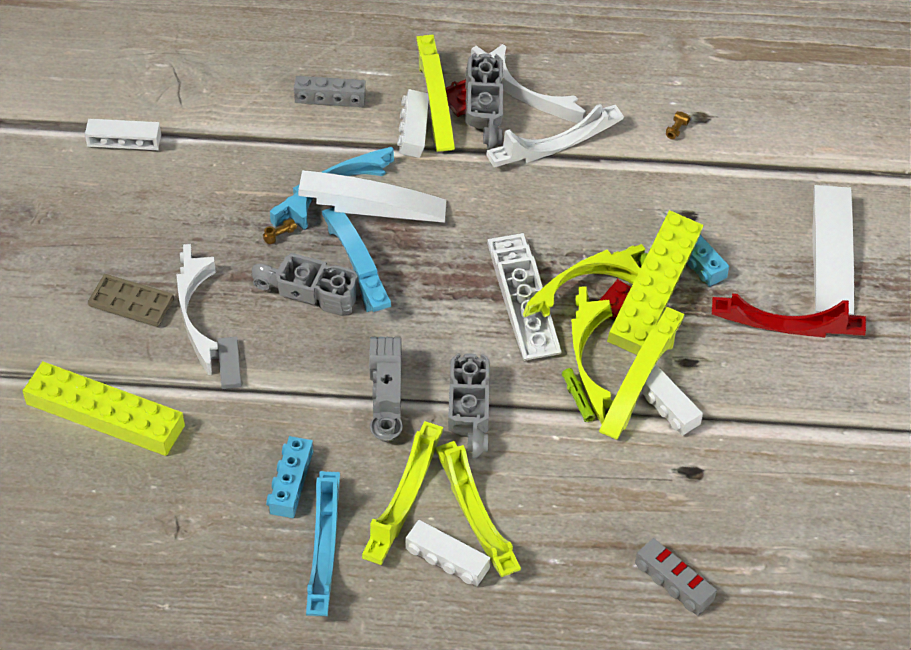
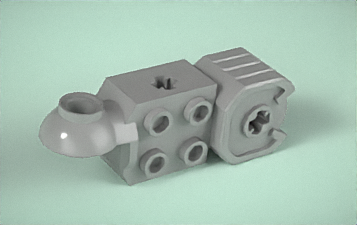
M473 53L468 58L466 67L465 123L471 127L484 129L483 144H487V150H490L498 144H502V129L498 128V126L501 125L503 117V60L497 54L493 58L491 54L483 53L477 57V54Z
M290 253L285 257L279 269L265 264H255L252 267L253 284L258 289L268 290L269 287H276L281 296L314 305L318 300L323 311L340 316L352 313V306L356 302V296H360L359 277L354 270L337 265L327 266V262Z
M370 337L369 370L370 380L373 381V419L370 423V430L377 439L383 442H390L397 438L403 428L400 419L401 337Z
M458 353L451 359L448 430L454 434L468 436V452H472V459H475L483 452H488V434L484 433L488 432L490 360L484 354H481L480 358L476 354H464V357L461 358L460 353Z

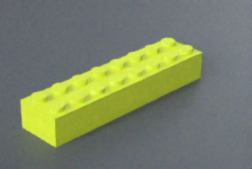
M668 211L614 321L607 342L633 354H638L651 329L655 328L661 318L704 225L673 211Z
M43 361L22 390L25 402L29 406L167 456L185 427L183 412Z

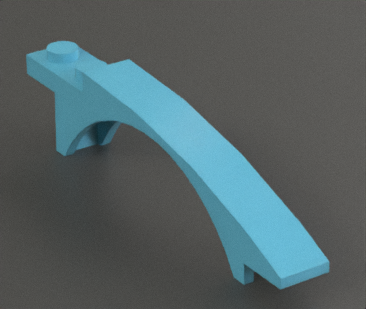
M388 147L346 160L322 171V173L343 176L361 174L383 176L386 174L383 168L394 161V148ZM299 185L293 188V196L288 197L284 202L270 210L271 224L276 227L283 221L291 218L303 230L308 227L307 212L314 197L298 196Z
M335 207L322 210V215L328 225L330 235L335 234L339 238L354 271L359 277V287L366 311L376 312L391 307V301L379 279L377 268L344 212H334Z
M320 471L319 477H317L315 540L311 576L307 587L306 616H328L336 544L340 472Z

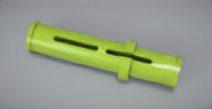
M572 368L565 369L561 373L567 384L568 392L572 394L584 422L594 420L595 414L582 390L581 382L577 380Z

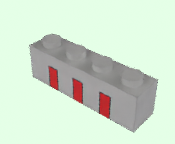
M655 538L651 539L637 552L635 564L638 569L651 576L657 585L663 586L670 596L682 602L688 611L694 612L699 616L715 600L717 590Z

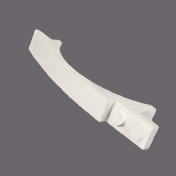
M502 44L489 53L492 55L491 57L494 58L495 54H497L503 60V91L538 110L574 123H579L585 118L586 111L575 103L578 101L576 96H547L533 92L520 85L510 75L506 67L505 45ZM478 46L471 49V55L476 53L477 57L480 54L486 53Z
M599 104L578 124L563 133L549 138L525 139L515 135L509 129L505 131L503 146L487 150L486 155L493 167L522 159L525 163L578 144L621 121L624 116L616 105L602 108L603 106Z
M184 244L183 252H180L181 264L184 263V267H180L181 274H176L181 313L188 338L206 373L212 375L211 359H219V352L216 351L218 344L197 331L187 316V307L195 289L205 279L216 273L214 257L192 258L191 244Z

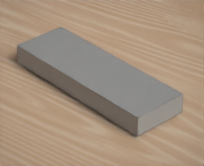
M237 336L218 338L222 389L241 387Z

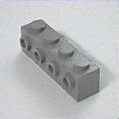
M296 76L294 84L295 103L364 107L366 80Z

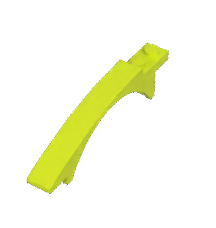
M434 35L416 36L419 51V71H423L426 81L432 118L433 140L437 152L455 150L444 78Z
M642 244L630 246L626 250L616 251L613 254L607 249L581 260L557 275L538 291L526 304L523 316L527 317L541 312L544 317L549 316L550 308L554 305L555 292L568 280L581 275H611L633 284L640 270L636 262L639 261V256L645 252V247Z
M579 287V295H576V305L579 306V310L576 311V319H571L573 347L584 389L602 425L605 419V408H610L613 403L611 392L601 388L589 378L582 367V354L589 336L599 324L612 316V309L609 300L589 302L587 287Z
M666 307L655 328L651 329L602 423L599 430L600 433L618 440L623 429H626L638 397L652 369L666 350L673 348L676 331L684 319L683 313Z
M424 421L420 431L416 432L405 471L391 502L383 514L377 519H372L370 523V539L362 553V559L382 565L415 501L438 445L443 427Z
M455 441L436 447V453L450 480L451 489L487 556L490 557V561L499 575L503 577L520 571L521 567L512 551L513 546L511 542L500 535L484 508L472 477L464 445L457 447Z

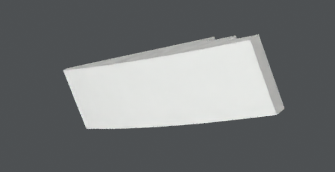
M302 170L298 196L317 198L316 204L335 206L334 212L445 223L446 199L372 180Z
M814 185L812 238L815 313L830 309L842 300H849V315H854L851 187Z
M524 233L488 239L487 244L523 360L561 354L551 314L544 317L541 312L527 317L523 316L526 304L543 288L534 256L531 254L529 244L527 245Z

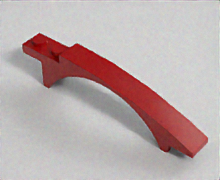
M732 293V298L712 297V315L760 329L822 338L826 337V333L863 336L866 333V316L849 315V300H842L832 308L819 313L786 316L760 310L747 303L736 293Z

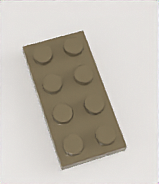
M104 273L89 298L88 305L158 327L174 300V295Z

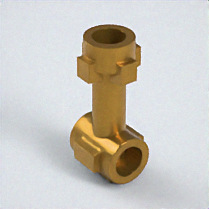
M677 111L673 119L675 123L672 127H667L666 136L669 139L678 137L680 134L679 128L682 125L687 126L691 116Z
M293 219L285 220L283 225L276 229L272 226L266 227L263 240L267 244H274L276 236L284 232L292 233L297 229L295 221Z

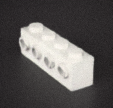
M409 89L407 95L402 97L401 106H404V108H402L400 113L402 122L399 125V132H401V135H399L397 145L400 146V154L420 158L423 152L429 101L428 93Z
M88 119L85 138L87 147L158 150L161 129L159 122Z
M655 364L641 393L650 404L656 407L659 414L670 422L672 428L683 436L701 425L703 413Z
M421 520L417 521L406 537V549L411 554L419 555L428 563L443 568L448 574L460 577L467 584L478 586L490 569L489 556Z

